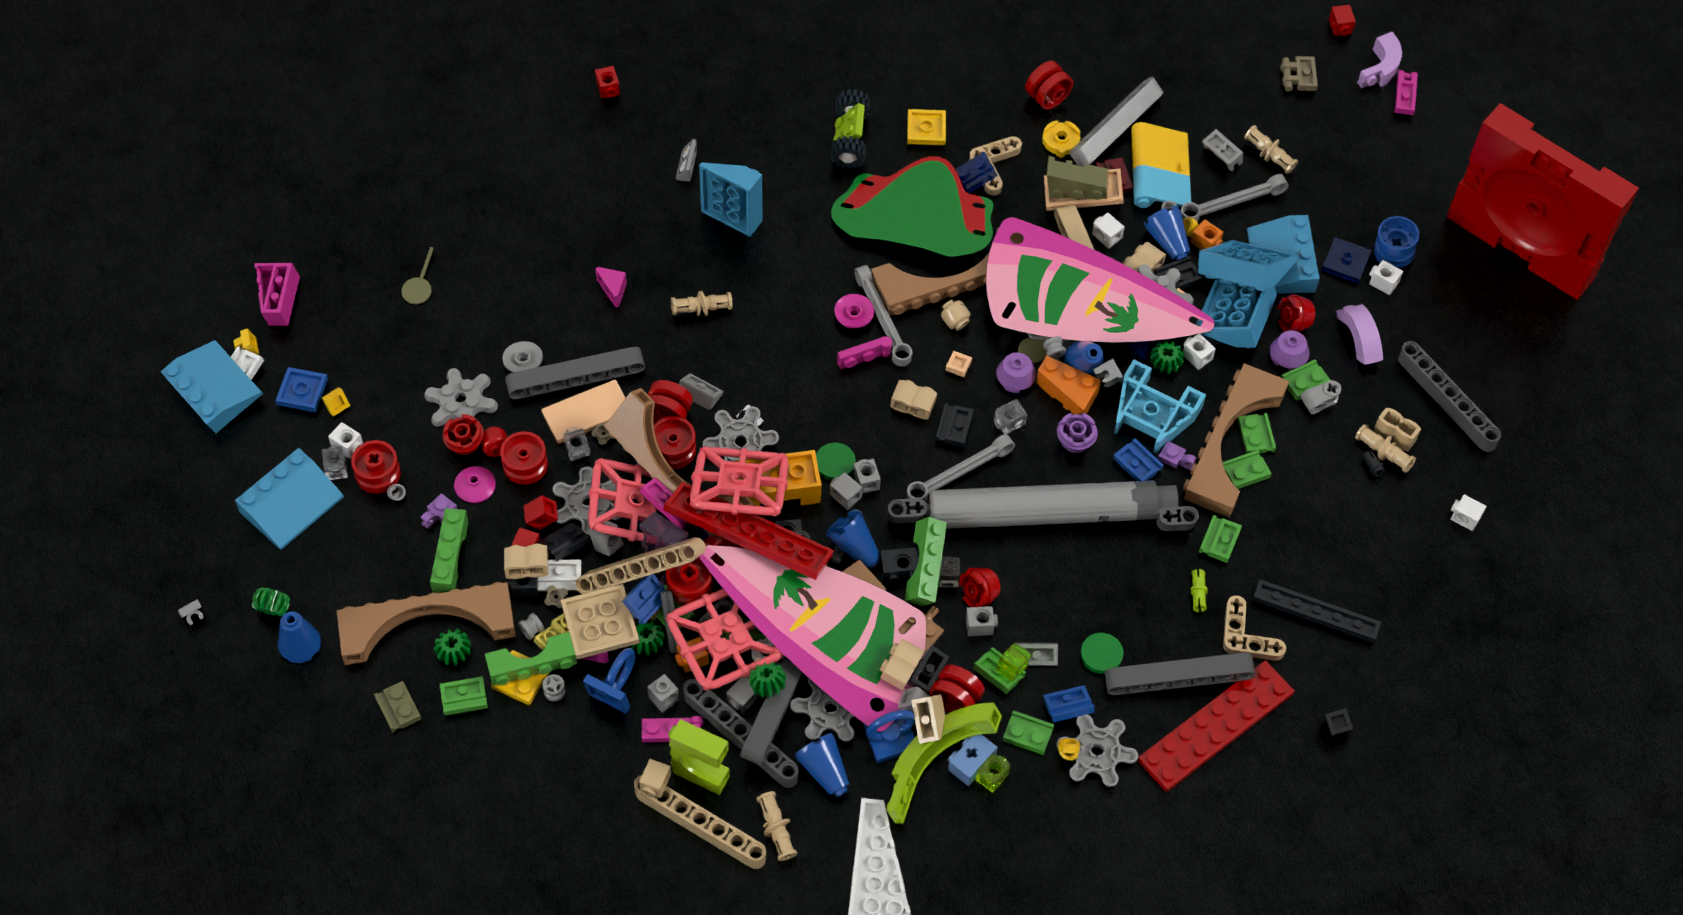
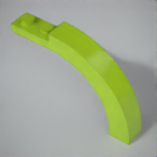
M994 703L971 705L945 715L941 740L919 743L917 735L899 757L892 772L897 782L894 784L892 797L887 804V812L895 823L903 824L917 782L925 768L938 754L952 744L968 737L981 734H996L1002 715Z

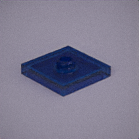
M1335 237L1322 270L1359 283L1372 250Z

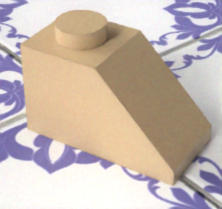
M942 695L911 700L919 743L941 740L945 720Z

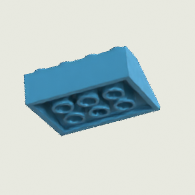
M701 162L699 165L701 212L750 237L763 221L762 174L746 166Z
M1290 215L1247 228L1249 244L1299 255L1294 265L1274 286L1277 294L1310 293L1316 291L1319 273L1308 215Z
M1231 240L1200 250L1198 274L1205 275L1208 279L1219 278L1225 283L1236 282L1241 287L1252 286L1258 291H1266L1267 288L1275 286L1298 260L1299 255Z
M1216 278L1202 309V312L1213 319L1214 327L1211 331L1199 334L1234 347H1256L1277 296L1275 287L1267 288L1266 291H1258L1252 286L1241 287L1238 285L1239 283L1222 282V279ZM1198 319L1196 325L1200 327L1203 321Z
M216 340L176 358L160 371L215 433L220 431L263 394Z
M298 448L239 496L235 502L239 512L282 550L344 496L315 462Z

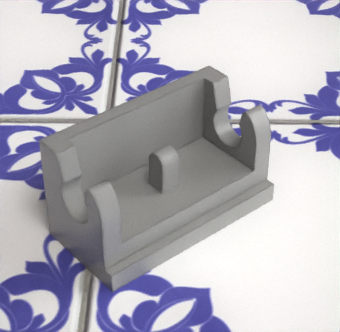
M1217 129L1202 141L1204 148L1210 149L1228 165L1229 170L1233 171L1235 164L1240 166L1243 163V152Z
M1113 359L1093 369L1098 379L1104 377L1102 380L1105 383L1104 387H1111L1118 382L1122 383L1124 380Z

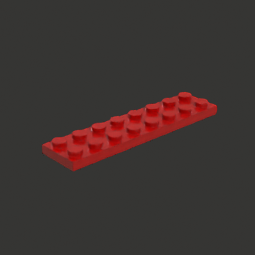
M685 482L679 485L664 504V511L814 580L818 578L834 550L755 514L738 513L733 515L732 512L694 509L690 505L692 485ZM714 497V498H712V499H710V500L707 501V502L729 503V502L724 501V500H722V499H720V498H718V497Z
M1265 660L1255 668L1254 678L1237 681L1140 755L1137 761L1167 793L1286 701L1295 691Z

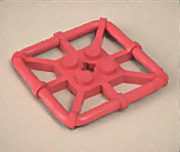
M704 446L700 449L697 456L695 471L691 477L693 483L690 505L694 509L732 512L733 515L745 513L777 516L783 507L784 494L788 487V456L784 453L747 450V448H742L741 450ZM720 456L740 458V462L724 461ZM746 458L766 460L760 464L745 463ZM705 459H709L720 468V471H703ZM777 465L780 466L778 478L762 476L763 472ZM703 481L717 482V486L699 494ZM760 486L775 487L777 489L775 502L760 490ZM718 495L734 496L733 504L707 501ZM740 496L756 498L765 507L740 505Z
M602 458L596 460L593 467L592 484L588 493L590 498L588 526L590 529L628 538V541L633 542L638 540L661 546L675 544L678 530L674 528L673 523L670 521L669 531L656 517V510H659L640 493L641 487L645 485L641 483V475L651 477L647 470L639 464L635 466ZM613 469L633 473L634 481L621 479ZM601 471L616 486L615 492L599 488ZM599 498L614 501V508L596 518ZM633 499H637L639 504L634 503ZM616 516L631 519L630 530L604 525L603 523ZM637 521L650 523L662 537L636 532Z
M724 589L709 595L707 593L703 594L700 599L676 608L666 616L668 627L681 650L682 658L686 659L696 680L707 691L719 688L741 677H749L751 670H755L756 665L762 666L764 661L766 664L775 663L785 656L776 646L772 647L752 640L748 631L756 628L752 621L743 623L738 614L739 607L736 603H734L731 611L718 616L712 602L728 596ZM705 606L712 619L700 624L680 616ZM678 626L697 631L703 642L692 647L688 646ZM723 632L730 634L729 640L720 638ZM708 649L713 659L707 678H705L693 656ZM753 649L769 654V656L746 665L740 653ZM733 657L739 669L713 680L718 664Z

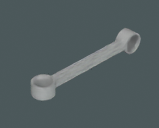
M1277 174L1268 179L1266 183L1200 205L1188 202L1181 208L1182 219L1191 217L1187 216L1184 213L1185 211H1193L1197 215L1192 216V218L1198 222L1199 217L1269 193L1279 195L1286 191L1289 185L1282 174Z
M864 265L855 268L854 273L858 285L863 287L867 298L873 304L874 312L886 336L892 339V361L898 366L908 365L912 359V349L908 344L902 342L873 283L869 267ZM905 351L909 356L902 359L898 358L895 353Z
M1008 434L1001 435L991 446L925 483L919 481L911 483L907 488V499H917L910 492L920 489L925 494L918 499L926 502L928 494L932 490L941 488L996 456L1003 457L1009 454L1014 449L1015 443Z

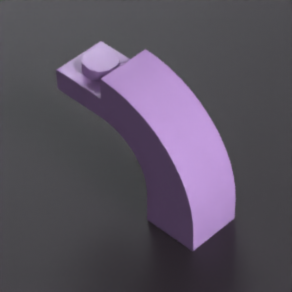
M1393 32L1376 38L1373 50L1381 60V63L1361 71L1357 82L1361 88L1372 86L1376 82L1380 87H1383L1396 75L1402 57V48Z
M1361 304L1357 306L1349 305L1341 310H1337V318L1349 327L1353 335L1356 359L1364 365L1382 361L1383 352L1379 332L1368 309Z

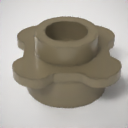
M606 423L599 424L596 429L592 430V436L598 439L600 445H605L608 440L614 439L604 427Z
M550 585L547 588L548 593L547 598H545V604L547 606L556 605L558 608H562L561 600L565 599V596L568 594L567 589H559L554 585Z

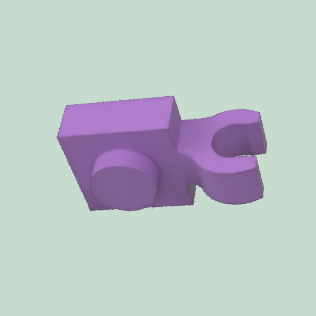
M1167 441L1158 456V460L1175 469L1178 465H1181L1191 471L1196 457L1190 454L1185 455L1186 449Z
M441 493L427 506L428 511L421 516L423 520L422 525L428 529L437 520L442 522L445 508L457 509V505Z

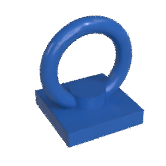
M626 648L618 655L609 670L607 678L603 682L588 674L583 681L590 696L624 713L628 712L630 704L626 694L620 690L633 668L635 661L634 650ZM625 662V665H624V667H623V670H622L621 674L619 675V677H618V679L616 680V682H614V681H615V678H616V676H617V674H618V672H619V670H620V668H621V666H622L623 663Z
M897 710L887 713L874 720L869 726L862 723L877 763L901 756L906 747L915 738L911 727L915 724L912 711ZM893 721L886 730L876 731L884 724Z

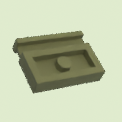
M403 681L384 689L379 694H374L392 733L396 729H402L421 720V716Z

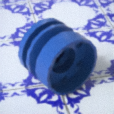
M1401 216L1389 217L1384 220L1378 228L1374 248L1376 259L1380 263L1384 260L1397 268L1410 264L1414 259L1419 239L1417 225L1412 220Z

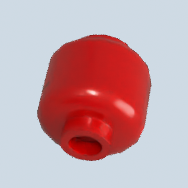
M489 427L484 431L481 445L487 456H501V445L507 438L502 428Z

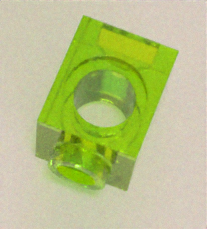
M1014 643L1000 657L995 670L1013 682L1027 668L1032 654L1017 643Z
M992 753L977 771L976 781L994 793L1009 774L1010 765L1004 757ZM997 769L999 773L993 774L989 770Z

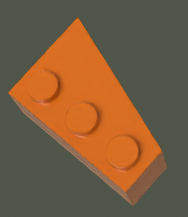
M1049 356L1045 357L1038 369L1036 379L1038 386L1053 399L1056 398L1060 401L1067 411L1070 410L1074 415L1087 414L1099 393L1101 383L1100 379Z

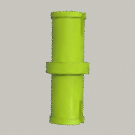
M1196 569L1192 571L1193 586L1191 587V594L1193 595V610L1199 612L1200 604L1201 612H1204L1207 609L1206 594L1208 592L1205 586V571L1199 569L1198 577Z

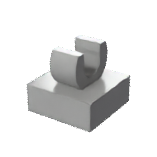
M194 600L177 610L181 618L186 616V621L190 625L193 624L191 620L192 614H197L200 619L203 618L202 612L197 610L202 607L198 600Z

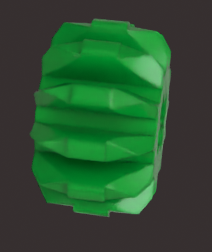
M1166 340L1163 344L1158 342L1151 350L1150 363L1153 364V369H1159L1160 374L1163 371H1166L1168 375L1171 371L1176 373L1178 368H1181L1183 365L1184 352L1181 351L1180 346H1174V341L1171 344H1168Z
M261 587L256 589L253 595L252 607L262 613L280 617L288 610L290 598L281 591Z
M654 620L645 624H639L636 621L635 627L640 643L631 645V648L633 650L637 649L639 655L643 651H645L647 656H649L650 651L657 653V647H662V640L665 639L661 625H656Z
M458 628L454 633H452L451 629H448L447 634L440 632V638L435 639L436 646L434 651L438 654V659L440 661L444 660L447 666L451 661L457 666V660L460 659L465 662V655H470L469 648L471 642L468 640L467 634H461Z
M764 661L762 666L756 665L755 670H751L749 684L755 695L760 694L762 698L768 695L771 698L773 694L780 695V690L785 689L786 674L781 665H776L774 662L766 664Z

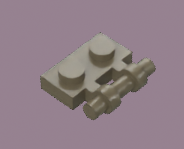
M1296 56L1295 62H1290L1289 58L1282 59L1281 72L1284 74L1282 82L1286 91H1291L1293 84L1297 85L1298 90H1317L1318 84L1314 57ZM1291 71H1296V75H1291Z

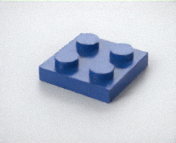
M288 367L275 400L276 404L316 412L328 380L327 374Z

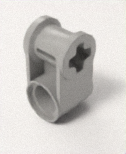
M1330 380L1307 389L1301 394L1300 398L1310 414H1315L1337 403L1338 395L1341 393V386L1338 382Z

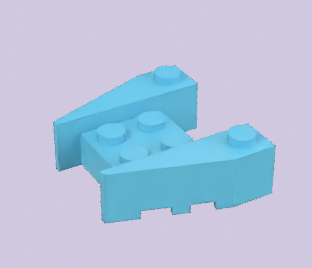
M1133 360L1124 375L1114 433L1117 434L1123 423L1157 439L1153 453L1156 454L1166 445L1167 441H1172L1195 421L1204 405L1206 394L1187 386L1182 397L1177 401L1147 386L1152 368Z

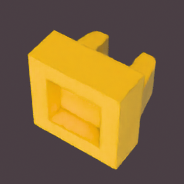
M248 328L240 331L241 337L234 340L235 349L239 346L243 350H248L258 355L256 337Z
M339 387L322 397L332 416L350 406L343 390Z

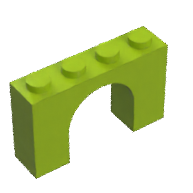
M680 719L677 725L671 727L668 737H670L669 746L671 747L670 755L673 773L720 795L730 777L729 768L721 765L728 752V741Z

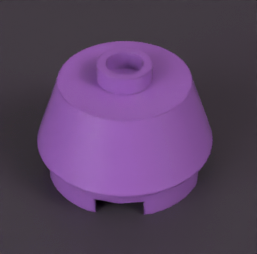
M1297 331L1283 332L1273 340L1270 346L1273 363L1276 366L1279 364L1282 367L1288 368V371L1304 365L1309 359L1310 351L1306 338Z
M1011 353L1000 362L996 375L1005 390L1019 393L1020 390L1030 388L1034 383L1036 370L1027 355Z
M1082 413V415L1067 414L1057 427V435L1061 444L1067 451L1072 453H1081L1088 449L1096 441L1098 435L1094 420L1085 413Z

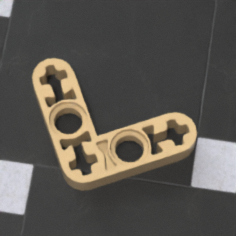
M1008 137L971 150L969 161L987 194L995 196L1001 193L1003 183L993 163L1018 155L1022 145L1019 138ZM998 149L1001 153L992 154L991 150ZM989 169L991 173L983 174L981 170Z
M1241 596L1230 597L1225 612L1224 650L1228 654L1250 653L1252 658L1274 661L1282 659L1286 651V645L1283 641L1275 638L1244 634L1246 601ZM1234 603H1237L1239 607L1237 614H1234ZM1237 621L1240 624V628H1231L1229 622ZM1232 640L1235 641L1236 647H1232L1230 643ZM1246 642L1244 649H1242V643ZM1257 643L1260 646V650H1251L1249 644ZM1265 645H1267L1266 652H1263ZM1274 646H1276L1277 650H1279L1278 653H1274Z

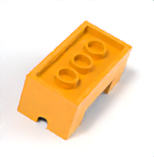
M815 450L785 454L788 456L789 465L787 473L788 487L785 490L784 501L800 499V505L821 503V480ZM746 459L745 463L760 464L766 460ZM777 465L763 472L762 476L778 478L780 466ZM760 486V490L775 502L777 489L775 487ZM748 497L755 506L762 504L756 498Z

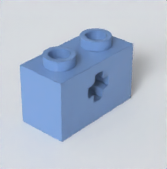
M983 735L966 738L962 743L963 747L959 751L955 750L948 759V771L967 786L974 781L996 756L997 746Z

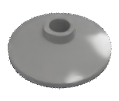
M522 341L510 345L504 351L502 360L506 369L514 373L539 367L543 360V354L536 344Z

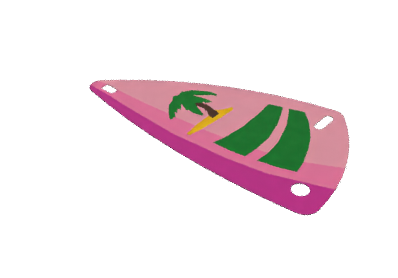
M1007 218L1001 223L993 240L987 263L986 286L993 320L1001 327L1040 336H1060L1062 339L1091 342L1163 340L1208 332L1214 327V321L1210 316L1155 281L1094 249L1017 218ZM1013 233H1020L1024 240L1020 244H1014L1011 242L1010 236ZM1010 302H1014L1016 304L1015 309L1008 319H1004L1002 313ZM1189 318H1198L1202 320L1203 323L1199 327L1189 322Z
M706 546V550L700 556V559L722 588L755 626L825 693L867 726L882 715L902 710L897 707L903 691L881 679L880 677L883 672L880 671V668L885 659H891L892 655L889 652L894 643L899 644L901 639L925 651L926 619L920 610L868 582L826 566L818 578L814 580L747 548ZM717 553L725 561V564L719 566L710 557ZM908 618H915L916 623L905 634H900L898 631L899 627ZM906 684V686L904 687V689L913 688V687H911L910 685ZM873 698L883 700L885 707L882 711L876 712L871 709L870 701ZM893 721L884 724L876 731L886 730Z

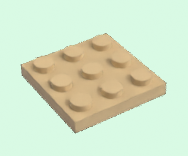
M623 584L561 600L576 659L640 643L633 616L622 602L626 597Z

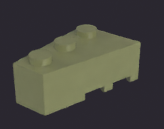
M1049 156L1047 169L1049 198L1107 199L1109 184L1107 168L1084 164L1082 167L1073 165L1072 161L1066 160V163L1054 161L1055 157Z

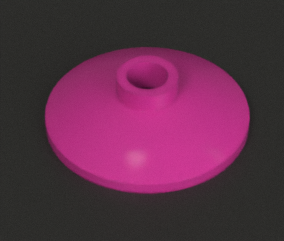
M849 294L837 301L834 313L836 319L842 325L849 328H860L872 320L874 307L865 296Z
M479 466L464 469L457 475L454 482L457 496L468 503H480L487 500L494 493L496 487L493 474L488 469Z

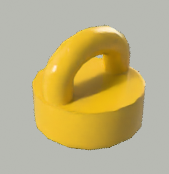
M1185 217L1183 223L1186 236L1192 238L1193 231L1198 227V222L1192 217Z
M1071 738L1059 740L1058 750L1060 756L1069 761L1077 759L1080 751V742Z

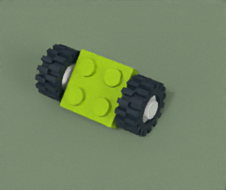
M847 89V92L845 90L842 91V94L839 93L836 98L835 112L840 117L835 122L836 131L832 143L831 159L833 163H836V166L841 165L843 169L844 167H847V169L853 167L855 169L857 166H862L865 162L866 145L863 144L862 140L859 141V138L862 136L863 120L869 116L870 98L866 93L863 94V91L857 92L854 89V92H851V89Z

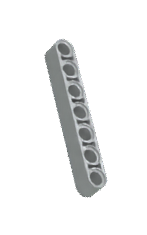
M1154 77L1144 80L1069 152L1078 166L1083 167L1084 164L1089 165L1163 94Z

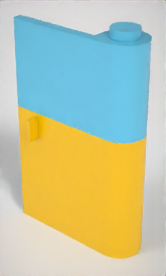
M1143 122L1134 124L1131 127L1134 204L1140 208H1147L1154 201L1162 203L1173 201L1177 206L1182 207L1185 203L1191 202L1188 133Z

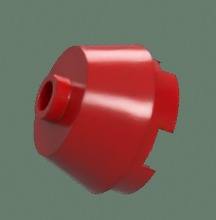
M1291 294L1286 298H1282L1278 304L1277 310H1280L1281 320H1278V324L1283 331L1300 332L1312 326L1315 319V308L1310 300L1296 294Z
M461 414L462 417L447 421L443 429V441L452 451L460 455H469L479 448L484 431L481 423L473 416Z
M969 568L966 573L960 576L959 586L963 585L966 595L963 596V599L970 607H987L1000 594L999 579L994 571L989 568Z

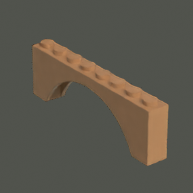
M1013 233L1010 236V240L1014 244H1020L1024 240L1020 233ZM989 253L973 268L950 277H919L903 272L890 263L872 268L871 275L889 316L899 315L904 311L918 309L922 305L936 303L941 299L954 297L959 293L972 291L977 287L986 285Z
M1245 363L1241 370L1237 369L1233 381L1236 382L1234 386H1229L1226 393L1228 399L1227 401L1223 400L1219 412H1221L1220 417H1215L1212 424L1214 430L1213 432H1208L1204 442L1207 445L1205 448L1201 447L1197 457L1200 459L1199 463L1193 464L1190 475L1193 476L1191 480H1186L1182 489L1185 491L1184 500L1228 518L1232 514L1240 491L1230 481L1223 467L1221 459L1222 438L1227 430L1237 421L1238 416H1244L1263 408L1279 407L1289 384L1288 380Z
M642 388L629 393L604 427L608 430L610 436L615 438L622 445L623 449L630 453L641 467L647 470L652 479L656 477L667 489L674 493L682 482H687L675 473L660 451L653 423L655 402ZM716 496L724 501L733 504L734 496ZM740 496V505L755 506L748 497ZM705 530V531L707 532L708 536H711L712 534H714V533H711V532Z
M496 582L488 586H473L463 590L453 589L445 593H430L427 596L421 597L410 596L402 600L392 599L384 603H367L364 606H349L337 610L341 655L344 664L366 662L374 646L387 632L407 620L424 615L447 614L468 619L485 629L494 640L516 637L507 582Z

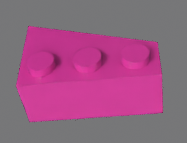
M255 263L257 283L259 285L260 308L263 317L269 326H288L300 278L292 263Z

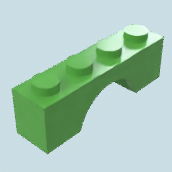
M445 508L430 580L433 593H445L456 588L459 551L462 541L466 538L468 527L466 510Z
M932 517L916 522L913 542L917 543L919 547V561L914 574L907 581L905 602L921 607L936 602L947 522Z
M569 632L548 637L545 649L539 655L532 658L523 659L515 657L506 648L485 654L493 686L505 685L509 681L517 679L525 680L532 675L547 674L552 670L559 668L567 669L577 664Z

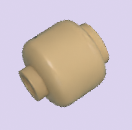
M950 300L943 305L944 310L941 313V317L949 328L960 330L970 322V312L962 301L953 302V300Z

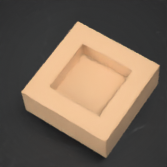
M953 351L946 365V371L965 377L972 362V357Z

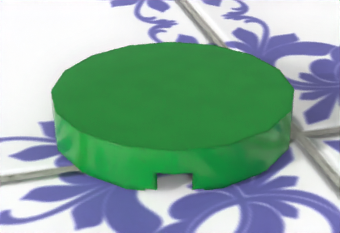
M828 443L822 446L816 453L819 473L826 480L832 481L836 476L840 477L844 472L847 475L854 472L855 454L848 446L841 443Z
M1095 633L1087 637L1082 644L1080 653L1086 668L1098 674H1105L1106 670L1119 667L1124 654L1118 639L1106 633Z

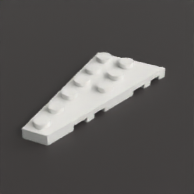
M862 798L848 915H910V908L905 894V887L895 852L884 800Z

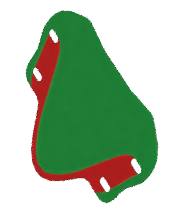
M930 156L922 158L888 177L861 174L856 177L849 190L834 202L831 210L832 219L836 225L850 236L911 245L948 257L962 256L980 251L989 244L993 236L990 220L993 202L986 197L971 195L965 192L953 165L941 157ZM863 180L874 182V185H863L861 182ZM848 203L854 207L852 209L841 207V204ZM973 203L984 204L986 207L983 209L973 207ZM973 230L984 231L986 234L980 236L972 232Z

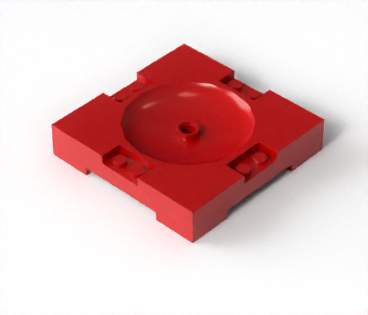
M1500 103L1482 123L1469 157L1470 163L1467 171L1458 185L1446 217L1494 248L1500 243L1506 249L1516 253L1522 259L1530 262L1529 270L1578 300L1594 281L1604 261L1603 257L1639 188L1606 167L1598 171L1533 131L1534 123Z

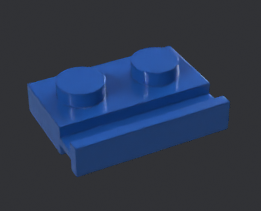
M1135 438L1113 456V459L1136 481H1148L1159 470L1163 469V464Z
M651 574L645 576L622 602L631 614L639 620V624H645L662 606L660 593L665 591V588L657 577Z
M1084 685L1043 695V702L1053 722L1094 713V705L1091 703V698Z

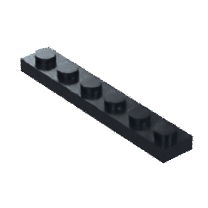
M1261 579L1258 582L1253 601L1372 643L1376 640L1381 621Z

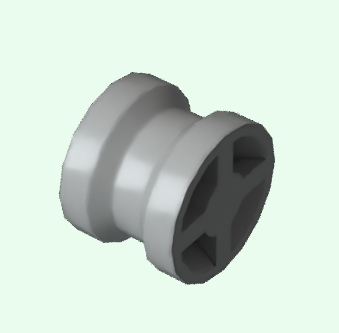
M1060 336L1049 338L1043 342L1044 348L1048 351L1047 356L1053 359L1061 358L1067 353L1066 348L1062 345L1063 340Z
M534 613L530 614L527 620L518 622L521 631L529 640L534 638L537 632L541 633L544 631L541 621Z
M549 675L543 681L544 695L548 700L558 701L565 695L564 681L559 675Z

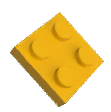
M908 109L907 144L945 145L946 110Z
M514 650L510 652L512 655L518 658H529ZM549 673L532 675L525 680L509 681L505 685L493 686L491 684V687L530 706Z

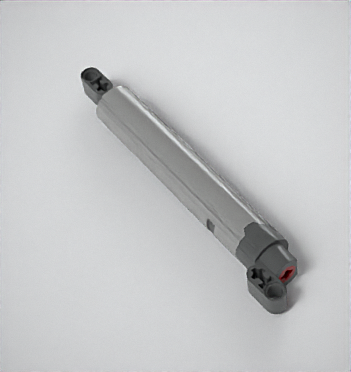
M1151 480L932 490L929 493V504L918 498L893 500L888 506L887 517L892 523L898 524L916 523L929 516L947 522L946 529L1157 520V526L1163 531H1182L1192 529L1198 520L1199 514L1193 507H1178L1176 485L1156 486L1155 481ZM899 508L902 513L895 515L891 510ZM915 508H919L921 512L917 513ZM1183 515H1189L1193 521H1186Z

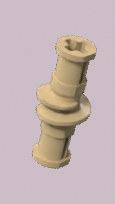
M1256 125L1252 126L1245 134L1244 139H1249L1259 150H1262L1260 157L1265 156L1264 160L1266 162L1272 159L1273 162L1285 170L1286 174L1290 173L1297 165L1298 160H1293L1283 149L1277 146L1280 140L1277 139L1272 142L1269 137L1257 130Z
M698 291L697 297L671 298V311L673 315L681 312L692 313L697 311V316L699 317L702 310L705 316H708V310L713 311L723 308L732 310V296L730 292H727L725 295L704 296L702 291Z
M1364 424L1355 436L1356 440H1362L1370 448L1376 450L1379 460L1383 461L1387 458L1392 463L1394 462L1402 467L1404 472L1409 471L1416 461V457L1409 456L1403 452L1402 449L1396 446L1395 442L1391 444V435L1384 439L1381 435L1370 430L1368 425Z
M771 791L760 795L756 799L761 804L764 812L763 816L767 821L763 825V828L766 829L764 834L766 837H772V841L779 854L777 858L779 861H784L796 856L797 851L793 849L789 832L785 827L790 820L782 819L781 810L778 808L775 800L776 793Z

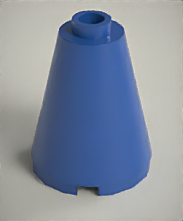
M1172 206L1173 210L1168 211L1167 208H1164L1147 218L1148 223L1144 222V225L1172 261H1177L1188 257L1190 249L1181 211L1178 206Z
M1076 341L1066 349L1067 353L1063 356L1064 364L1095 377L1093 369L1103 364V351L1101 347L1090 341Z
M853 510L847 513L849 517L845 519L841 517L834 522L827 530L828 534H826V537L856 562L860 560L866 567L871 569L879 563L880 553L862 513L859 510Z
M293 611L285 613L280 620L278 650L280 654L292 663H303L311 660L312 656L316 652L318 653L321 647L319 632L299 613Z
M832 733L820 737L819 741L811 742L796 753L795 757L830 796L835 794L836 797H839L848 791L846 787L849 786V781L835 738Z

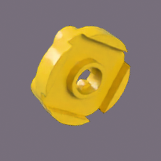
M1053 121L1045 127L1042 143L1046 149L1058 157H1065L1080 142V130L1069 121H1065V123ZM1058 136H1060V137L1065 136V139H1064V140L1058 139Z

